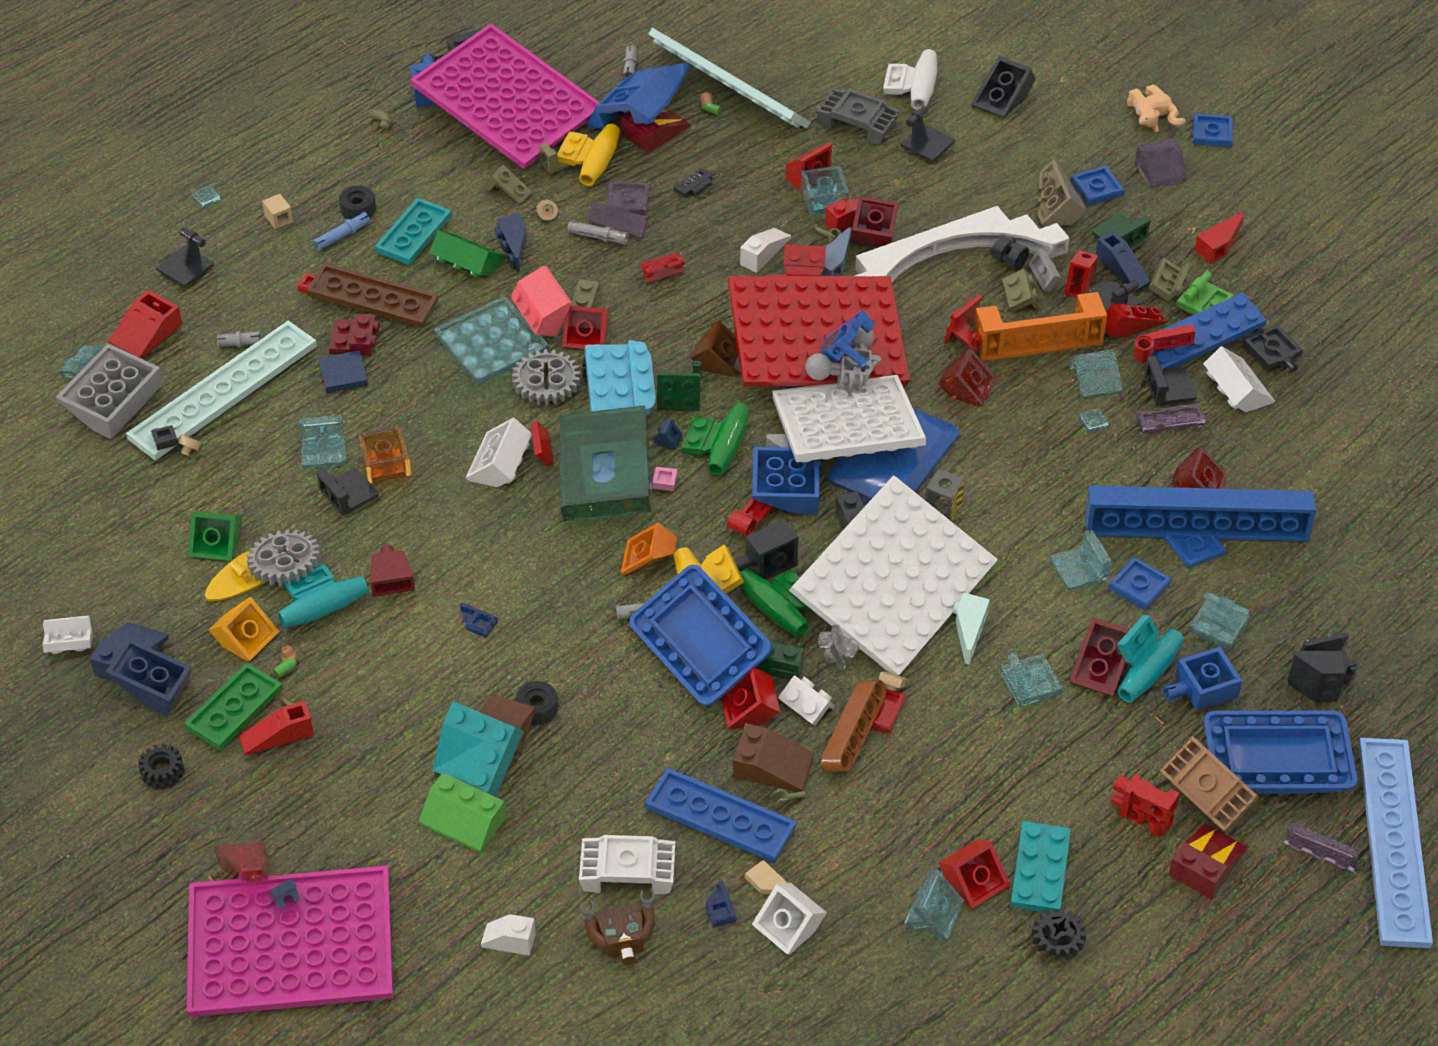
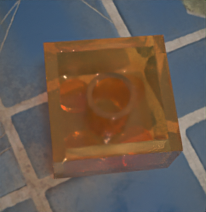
M401 426L358 435L360 452L367 480L370 483L411 475L410 459Z

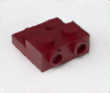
M355 314L354 320L335 319L329 345V354L338 355L360 350L361 356H371L372 349L376 348L377 336L375 334L379 333V320H376V316L371 314Z

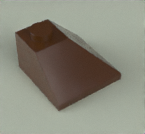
M718 320L696 343L691 359L693 361H700L701 368L705 372L735 377L738 373V370L734 369L738 357L736 337Z

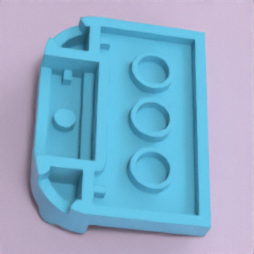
M628 340V344L585 345L592 424L641 422L653 411L656 399L652 359L644 342Z

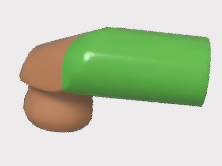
M707 92L701 94L699 99L701 108L709 113L719 115L722 107L712 103V95Z
M285 646L281 649V654L283 655L282 663L273 669V673L279 679L296 666L297 653L293 651L291 646Z

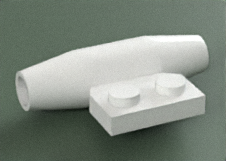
M930 49L924 50L915 68L908 66V64H889L883 87L884 94L903 95V93L911 91V106L915 110H919L922 106H927L934 91L938 72L936 52Z

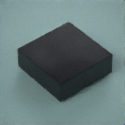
M173 425L151 430L157 451L179 445Z

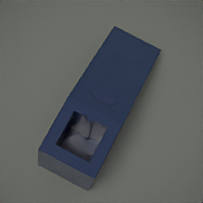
M520 213L496 219L497 227L494 228L497 240H501L503 252H507L510 266L513 265L517 273L520 272L527 242L526 225Z
M1113 231L1098 239L1096 249L1098 260L1124 283L1129 284L1133 280H1137L1139 288L1133 291L1136 292L1151 283L1127 242Z

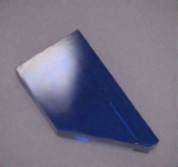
M461 602L459 604L466 629L487 638L498 623V617Z
M721 880L705 903V908L713 928L737 922L723 880Z

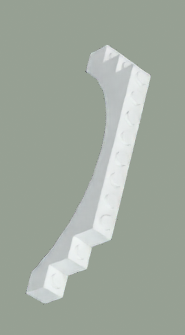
M995 206L857 255L855 271L858 274L855 276H891L893 282L908 268L931 256L956 249L993 247L996 240L1003 234L1013 238L1016 243L1019 242L1028 247L1030 253L1035 254L1038 249L1045 250L1047 256L1052 259L1068 253L1070 238L1057 223L1039 229L1028 215L1009 220L1000 208Z

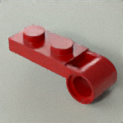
M1194 325L1179 326L1167 330L1162 329L1138 336L1135 340L1134 358L1138 362L1146 363L1147 357H1153L1154 351L1194 344L1196 332Z
M751 498L741 511L734 510L727 521V527L744 536H748L759 527L775 507Z

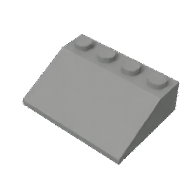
M107 344L55 398L56 401L93 431L112 439L163 385L160 367L111 344Z

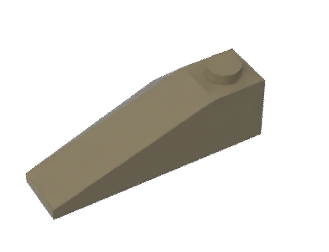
M1053 159L1039 174L1041 196L1038 197V202L1041 204V208L1038 210V217L1044 227L1056 223L1059 226L1072 225L1081 219L1087 210L1057 161Z

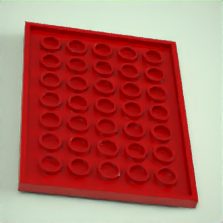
M891 276L728 277L727 282L743 387L814 386L837 383V375H829L824 380L811 378L806 372V361L813 354L820 353V349L826 341L825 338L841 327L848 319H852L861 309L876 323L872 329L874 341L867 350H871L872 355H879L881 357L880 363L874 366L868 379L898 375L901 384L908 385L910 379Z

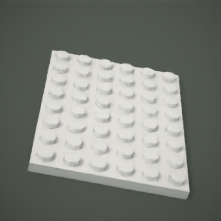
M893 475L791 587L790 592L886 671L899 676L950 617L956 601L961 600L963 593L969 594L998 559Z

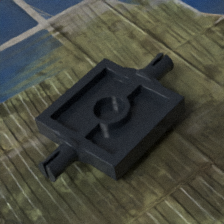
M1278 324L1269 328L1256 329L1252 331L1253 335L1244 338L1243 345L1268 371L1280 365H1286L1291 372L1298 369V365L1293 359L1302 356L1303 349Z

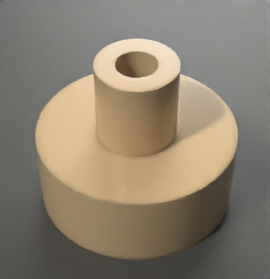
M543 200L537 206V214L544 220H552L558 213L557 205L553 201Z
M181 434L178 443L184 445L181 453L189 456L191 449L198 451L201 445L200 441Z

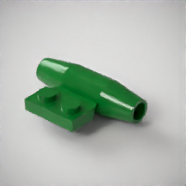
M743 403L734 404L721 424L714 419L694 417L681 446L682 453L703 455L710 452L707 466L708 471L716 476L722 475L735 458L745 435L750 412L749 407Z
M744 569L740 572L744 582L739 587L750 602L773 623L796 637H801L807 632L809 623L799 610L805 611L810 607L790 592L791 587L800 578L797 574L790 570L776 577L771 584L749 569Z

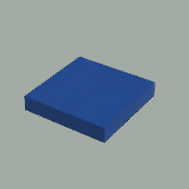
M1194 114L1193 144L1232 147L1233 116Z
M1107 166L1071 176L1070 181L1088 206L1124 196L1125 190Z
M1167 535L1164 538L1188 569L1224 555L1227 551L1215 536H1211L1210 539H1203L1200 536L1172 538L1173 535Z
M1133 557L1109 583L1108 589L1147 610L1171 584L1172 578Z

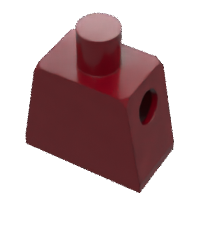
M384 545L380 549L381 553L372 555L370 572L372 597L415 591L413 573L404 551H394L393 546Z

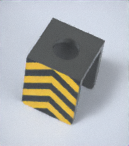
M938 469L926 487L925 501L932 506L939 495L949 499L947 519L952 521L962 505L964 478ZM946 480L952 485L949 488L940 487V482Z

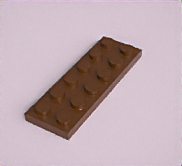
M327 263L322 264L307 289V296L420 328L424 327L438 302V294Z

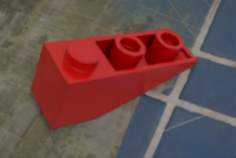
M1241 212L1220 224H1216L1205 232L1199 233L1196 238L1195 251L1210 264L1225 257L1242 229L1245 213Z
M1111 304L1106 311L1105 331L1109 336L1127 337L1163 325L1167 321L1156 307Z
M305 700L281 707L239 735L245 756L313 736L312 721Z

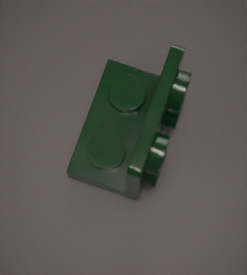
M1119 213L1093 228L1092 234L1099 239L1114 231L1131 248L1148 238L1151 219L1143 216L1132 222Z

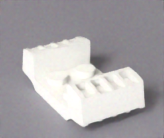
M603 835L600 838H583L579 882L583 891L601 893V882L652 883V890L655 894H669L673 885L675 841L659 840L653 836Z

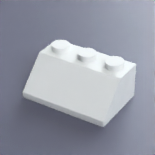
M1221 346L1203 363L1208 369L1207 375L1212 380L1217 381L1219 384L1217 388L1221 393L1228 396L1229 399L1227 401L1234 409L1237 410L1239 408L1248 412L1275 402L1245 360Z
M515 418L486 432L466 479L471 482L499 487L505 483L509 484L516 476L515 471L523 460L522 455L524 451L529 447L532 433Z

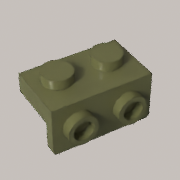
M1163 258L1157 266L1149 289L1168 302L1174 296L1178 297L1184 289L1182 284L1189 276L1187 271L1190 264L1185 263L1179 268L1166 258Z
M1022 269L1002 279L1009 308L1012 312L1030 304L1036 310L1040 308L1039 300L1041 298L1037 289H1035L1037 283L1032 274L1029 275L1025 269Z

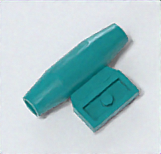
M323 564L314 568L313 573L307 572V578L299 577L300 582L294 579L291 580V585H288L286 581L284 582L285 589L294 602L278 611V616L284 628L313 622L347 607L369 592L368 586L362 576L335 582L334 576L327 566Z
M1142 615L1117 644L1125 661L1132 665L1118 689L1119 696L1129 703L1136 700L1155 684L1172 664L1184 643L1183 635L1174 629L1169 630L1158 639L1157 635L1159 633L1150 615Z

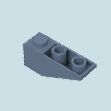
M850 227L843 233H840L832 243L826 245L825 268L820 276L843 275L851 244Z

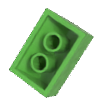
M442 773L429 790L419 824L481 853L506 819L505 802Z

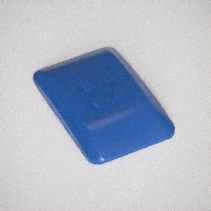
M913 408L926 437V445L917 448H901L895 451H878L873 454H855L851 457L840 456L830 469L828 480L833 485L846 491H858L873 498L894 475L917 493L958 439L959 430L948 422Z
M694 564L685 567L635 611L630 618L632 629L703 706H710L716 703L741 681L752 668H755L767 658L772 651V644L769 639L705 571Z
M1210 711L1204 717L1207 749L1254 793L1299 794L1352 790L1357 784V774L1345 716L1338 711Z

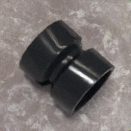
M1003 234L994 243L991 256L999 262H1005L1006 266L1017 271L1026 263L1030 250L1025 245L1019 242L1016 243L1013 238Z

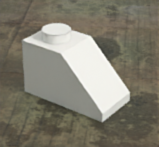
M509 914L487 923L481 947L530 956L536 935L534 918Z

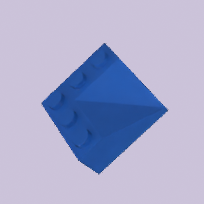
M754 447L752 499L794 514L818 515L819 459L809 462H796L791 447Z

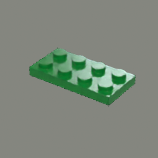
M246 663L184 723L185 729L221 751L283 690L282 683L251 664Z

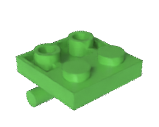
M1205 271L1201 277L1193 281L1177 300L1176 307L1194 315L1234 295L1208 283L1207 281L1212 277V274L1209 271Z

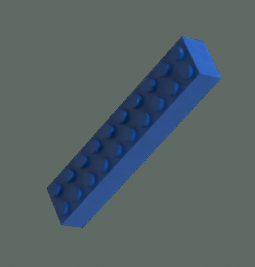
M1089 486L1085 511L1086 536L1165 538L1167 535H1173L1172 538L1200 536L1203 539H1210L1211 536H1215L1217 539L1309 541L1316 507L1313 491Z

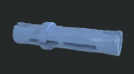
M363 212L351 220L347 219L344 221V224L314 239L313 244L314 246L318 245L316 249L321 251L343 237L355 234L356 230L370 224V218H365L367 214Z

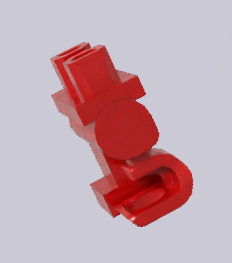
M1137 774L1132 779L1119 775L1113 786V790L1116 792L1112 797L1111 804L1121 808V817L1127 819L1129 816L1133 822L1140 825L1148 821V828L1154 836H1164L1173 823L1180 793L1172 789L1168 793L1153 787L1150 782L1141 780L1142 777Z

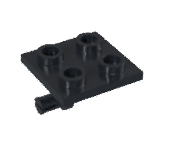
M922 106L918 111L912 112L911 117L906 120V125L912 127V134L901 143V147L933 163L955 143V139L924 124L923 116L928 112V108Z
M183 227L179 233L187 238V245H184L156 267V271L186 288L212 268L214 262L200 255L199 247H204L206 240L199 237L198 233Z
M1112 279L1088 292H1098L1105 311L1108 310L1111 304L1132 306L1141 304L1131 294V291L1139 288L1137 280H1133L1129 284L1124 283L1120 285L1115 279Z
M1347 632L1342 634L1332 633L1320 639L1316 637L1310 638L1302 645L1300 651H1341L1345 668L1343 684L1348 685L1357 676L1359 665L1357 662H1350L1344 648L1349 637Z

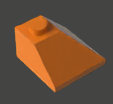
M656 523L629 538L620 574L624 576L671 557L676 549L677 536L660 523Z

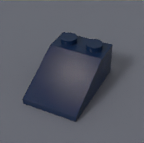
M129 622L125 623L102 640L91 656L90 661L94 675L113 681L105 673L128 638L160 652L169 638L168 634Z
M128 638L105 675L144 706L168 716L189 684L192 667Z

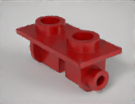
M676 252L640 263L645 281L648 283L683 272L682 265H685V261Z

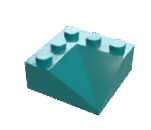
M452 701L443 722L432 770L439 774L445 773L496 797L524 731Z

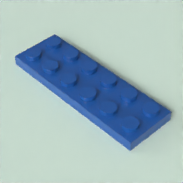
M1242 292L1164 328L1163 330L1179 326L1194 325L1196 331L1194 344L1154 351L1153 356H1156L1163 370L1173 369L1265 326L1266 319L1245 293Z
M670 768L666 769L645 802V808L774 863L777 861L797 825V821Z

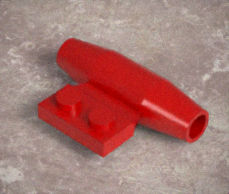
M785 244L783 266L786 274L767 276H820L825 268L826 247Z

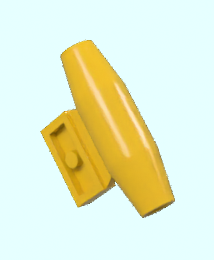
M607 124L594 140L589 138L588 135L570 131L557 153L558 159L556 162L572 166L583 164L579 177L580 182L586 186H592L606 170L616 150L620 135L619 127L615 124Z
M726 545L707 555L702 565L687 547L680 548L673 554L677 574L689 565H698L725 594L744 582Z

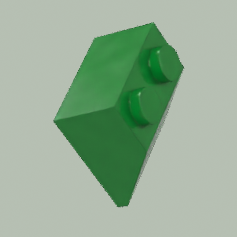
M200 510L192 512L188 557L232 561L241 537L242 515Z

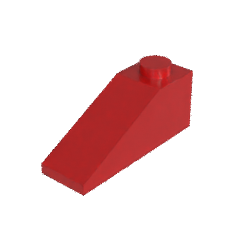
M841 199L826 206L825 225L830 230L837 228L841 233L849 227L852 229L858 199Z

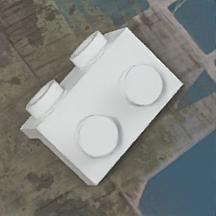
M90 616L44 620V653L58 654L66 650L84 651L87 648H91L93 633Z
M794 675L778 698L810 723L816 725L829 707L831 709L835 708V705L830 702L832 697L822 689L819 693L813 689L815 684L806 677H803L801 680Z

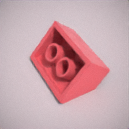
M547 266L539 268L518 281L511 297L535 335L557 337L572 304Z

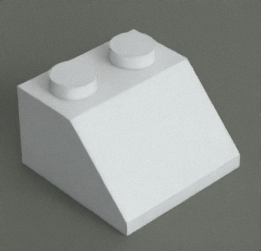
M792 883L776 884L752 925L786 954H791L815 933L827 912Z

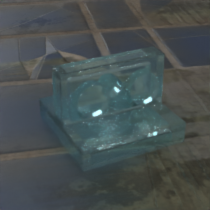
M938 869L929 870L924 883L921 884L904 924L909 930L930 928L939 940H946L964 900Z

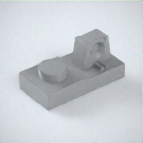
M1038 249L1028 265L1043 291L1050 292L1060 279V275L1052 262L1053 260L1047 256L1045 250Z

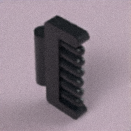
M699 168V172L692 174V177L685 179V182L682 181L681 184L674 185V191L683 197H687L690 194L695 197L712 185V174L703 168Z

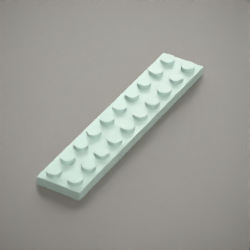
M654 28L650 30L649 35L654 37L653 42L779 116L786 122L797 128L800 125L808 128L811 123Z
M290 321L285 322L126 433L127 439L156 461L175 446L157 451L151 430L173 425L177 440H179L181 434L190 437L317 347L316 340Z

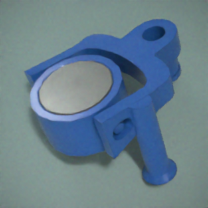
M861 309L852 319H848L841 327L825 338L826 341L822 345L820 353L826 355L833 363L839 361L846 353L862 369L869 359L861 356L851 345L860 327L866 333H869L876 323Z

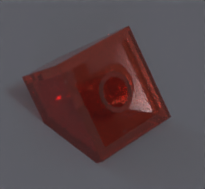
M969 348L945 369L938 384L952 399L980 407L983 406L997 377L977 354Z
M1201 445L1175 469L1171 485L1174 488L1223 489L1227 473Z
M264 842L214 846V852L222 870L242 881L257 883L262 879H268L270 858Z

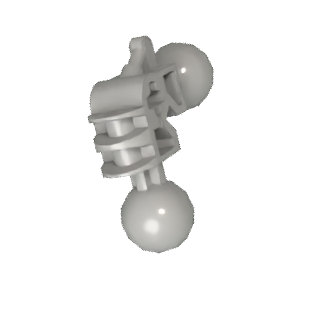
M860 327L851 345L861 356L869 359L862 369L851 357L843 356L839 363H833L826 355L817 353L810 356L806 361L805 368L807 374L815 380H824L829 375H837L838 388L841 387V384H844L845 388L850 390L853 385L857 391H860L861 386L867 383L874 366L881 361L879 355H872L871 350H867L874 341L873 330L866 333Z

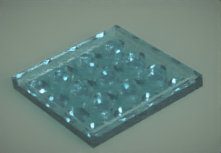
M506 296L434 328V335L477 385L516 367V362H521V357L528 359V353L536 355V350L540 353H544L545 349L549 351V344L541 335H535L523 315Z

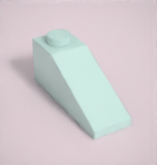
M963 593L961 600L956 601L953 614H957L956 627L965 664L970 665L988 615L990 599Z

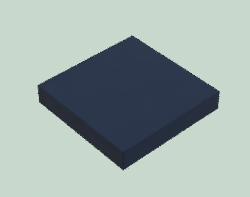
M360 350L318 358L326 393L368 385Z

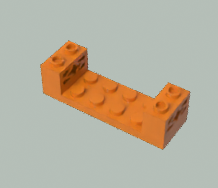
M1098 292L1079 294L1074 314L1008 323L1002 322L997 306L976 308L974 333L977 332L982 336L980 347L977 351L981 361L1103 345L1107 314Z

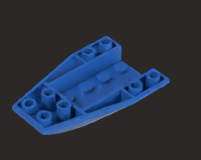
M683 63L650 67L631 74L621 81L595 107L587 125L588 128H605L612 119L617 117L620 111H630L635 124L652 123L655 120L654 118L662 113L672 100L690 69V64Z

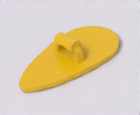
M250 551L240 554L212 579L205 592L206 600L212 602L231 599L263 585L261 579L255 580V576L251 575L248 568L247 554H250Z

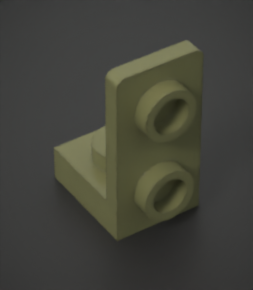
M547 143L539 145L540 163L549 174L571 166L556 162L558 159L557 153Z
M504 165L483 186L488 192L493 187L497 189L500 186L518 204H521L531 193V190Z

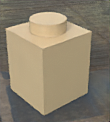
M281 194L262 201L264 216L275 229L293 222L291 207Z

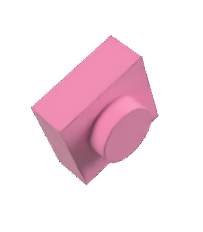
M656 467L652 489L674 491L678 470Z

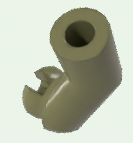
M377 109L372 110L371 118L380 120V126L384 129H389L390 125L393 124L391 116Z

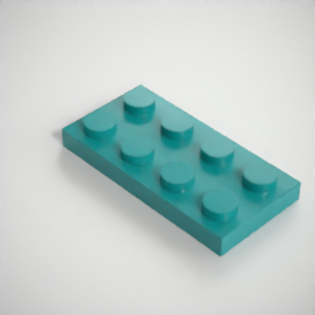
M416 198L374 246L375 252L411 265L435 237L437 231L441 230L452 217V211Z
M1022 821L1010 907L1049 913V909L1052 908L1055 913L1059 912L1062 902L1071 828Z

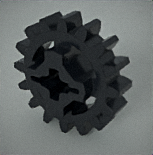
M1051 908L1049 909V915L1041 912L1040 919L1035 918L1031 932L1033 936L1032 943L1038 944V952L1045 950V957L1047 958L1053 954L1055 960H1058L1059 956H1063L1065 960H1068L1070 953L1076 957L1078 949L1083 950L1087 933H1085L1086 926L1085 924H1080L1081 918L1079 916L1072 917V911L1064 914L1063 908H1060L1059 912L1055 913Z

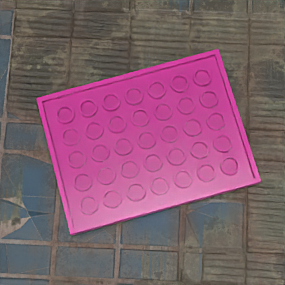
M491 23L410 79V85L523 169L540 157L539 145L547 143L552 149L564 140L570 131L575 132L587 123L595 107L600 103Z
M388 866L189 883L188 1017L393 999ZM293 878L297 885L296 889L300 900L293 903L291 897L285 896L284 903L286 907L280 910L274 901H271L267 892Z

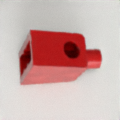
M1081 250L1076 253L1070 262L1065 295L1077 298L1079 294L1088 293L1095 277L1098 262L1097 255ZM1078 279H1083L1081 284L1077 282Z

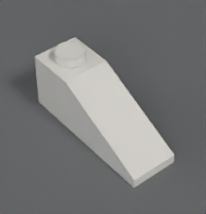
M776 228L752 235L740 247V265L758 273L791 239V235Z

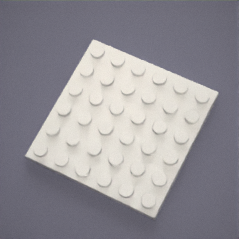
M898 375L870 378L865 385L861 386L860 391H857L853 385L850 390L846 389L844 384H841V387L838 388L837 383L772 391L773 401L796 462H809L817 459L828 460L840 456L851 457L855 454H873L878 451H895L901 448H917L926 445V437Z

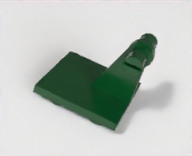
M700 361L692 363L693 371L691 373L657 372V410L700 411L701 380L703 379Z

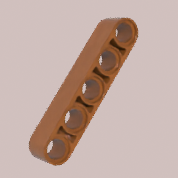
M882 680L859 681L856 684L822 755L821 763L825 772H848L852 769L885 698L886 687Z

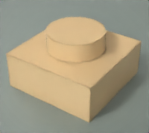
M884 671L880 672L878 680H882L887 689L897 691V688L905 687L907 678Z

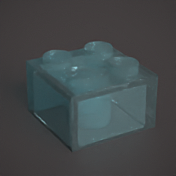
M840 166L801 171V191L809 215L825 213L826 206L841 199H849V189Z

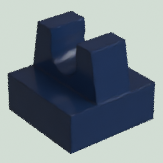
M672 418L666 419L662 427H659L657 430L659 432L658 436H655L653 440L657 446L666 445L668 450L676 449L682 432Z
M293 878L267 892L271 901H274L280 910L286 907L284 903L285 896L291 897L293 903L300 900L296 889L297 885Z

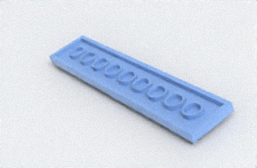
M1360 738L1359 753L1380 946L1431 948L1433 940L1408 740Z

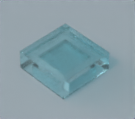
M210 184L192 192L193 198L202 208L220 201L218 193Z
M1100 408L1082 412L1079 415V419L1088 433L1108 428V421Z

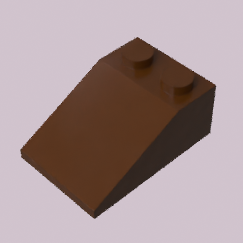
M746 723L733 759V777L795 792H803L814 752L769 728Z

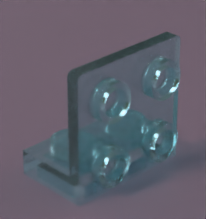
M1115 349L1074 355L1068 361L1069 368L1076 369L1081 397L1122 390Z
M342 415L299 419L303 468L346 464L345 432Z
M1092 529L1084 531L1080 547L1050 556V561L1067 590H1073L1109 579L1112 561Z

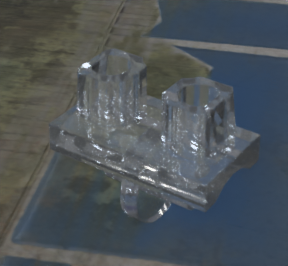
M833 625L831 632H820L818 644L820 648H825L824 658L826 663H836L838 670H845V659L848 656L854 657L859 649L857 640L848 637L844 638L840 625Z

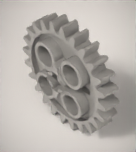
M547 349L544 350V353L536 350V355L528 353V359L521 357V362H516V368H513L512 374L513 388L516 389L517 395L522 394V399L529 397V403L537 400V405L545 401L546 406H548L549 401L557 404L558 399L564 402L565 396L571 398L572 392H577V387L580 386L581 372L579 365H576V360H571L570 355L564 357V352L556 354V350H553L551 353H548ZM545 365H548V383H549V389H547V390L545 389V383H544V382H545V374H544V366H545Z
M286 529L283 534L278 530L274 536L268 533L269 538L267 539L261 537V543L254 542L255 548H250V554H247V564L251 575L255 576V580L261 579L263 584L269 580L271 586L275 582H278L279 586H281L285 581L288 585H291V580L293 579L300 582L299 577L307 578V572L313 573V567H318V561L321 560L319 545L316 539L313 540L312 535L306 536L305 531L298 534V530L289 533V529Z

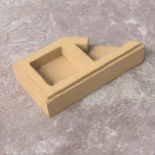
M764 860L745 873V879L761 894H771L776 884L787 883Z

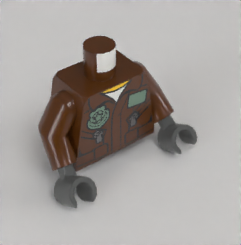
M643 890L641 891L640 899L644 902V907L641 906V903L597 911L594 912L593 916L592 912L595 909V904L592 900H588L590 905L588 912L583 909L582 903L578 906L579 912L585 915L584 923L589 939L598 948L605 950L609 957L620 956L621 963L624 965H629L636 961L635 953L643 950V943L649 940L655 927L654 907L651 904L655 898L653 890L650 900H645L643 898Z

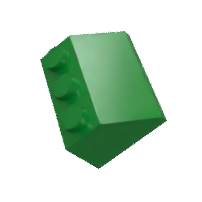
M440 230L437 231L429 252L436 256V260L446 264L449 261L453 263L452 267L462 271L464 268L470 270V275L481 278V275L490 276L506 258V255L457 234Z

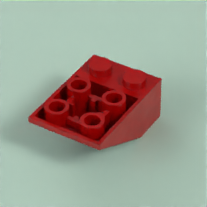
M147 290L132 303L108 340V343L142 359L183 325L179 307L154 292Z

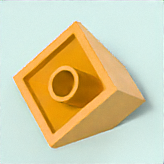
M252 597L247 598L224 614L209 629L223 648L247 662L280 632Z

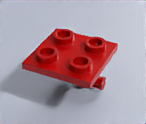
M980 294L974 299L970 298L961 310L957 309L950 317L951 323L946 328L947 334L944 339L948 343L957 336L967 344L966 355L969 357H973L979 349L982 337L977 332L973 333L969 326L974 321L976 308H979L983 298Z

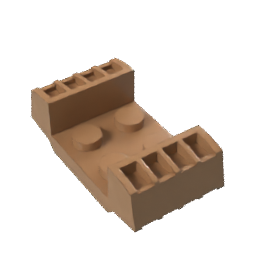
M1193 736L1160 770L1164 776L1224 832H1227L1259 798Z

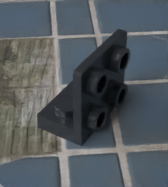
M1156 356L1147 357L1145 378L1156 405L1197 399V394L1186 367L1163 370Z
M324 468L316 472L319 490L342 516L379 496L378 491L357 468H353L336 478L333 474L329 475Z

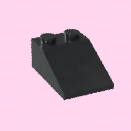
M998 56L971 105L1005 119L1027 96L1036 81L1032 69Z

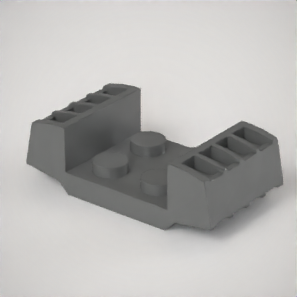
M834 88L816 111L818 124L831 129L836 121L840 120L867 129V142L873 144H880L896 123L900 112L888 106L883 100L850 89L844 91Z

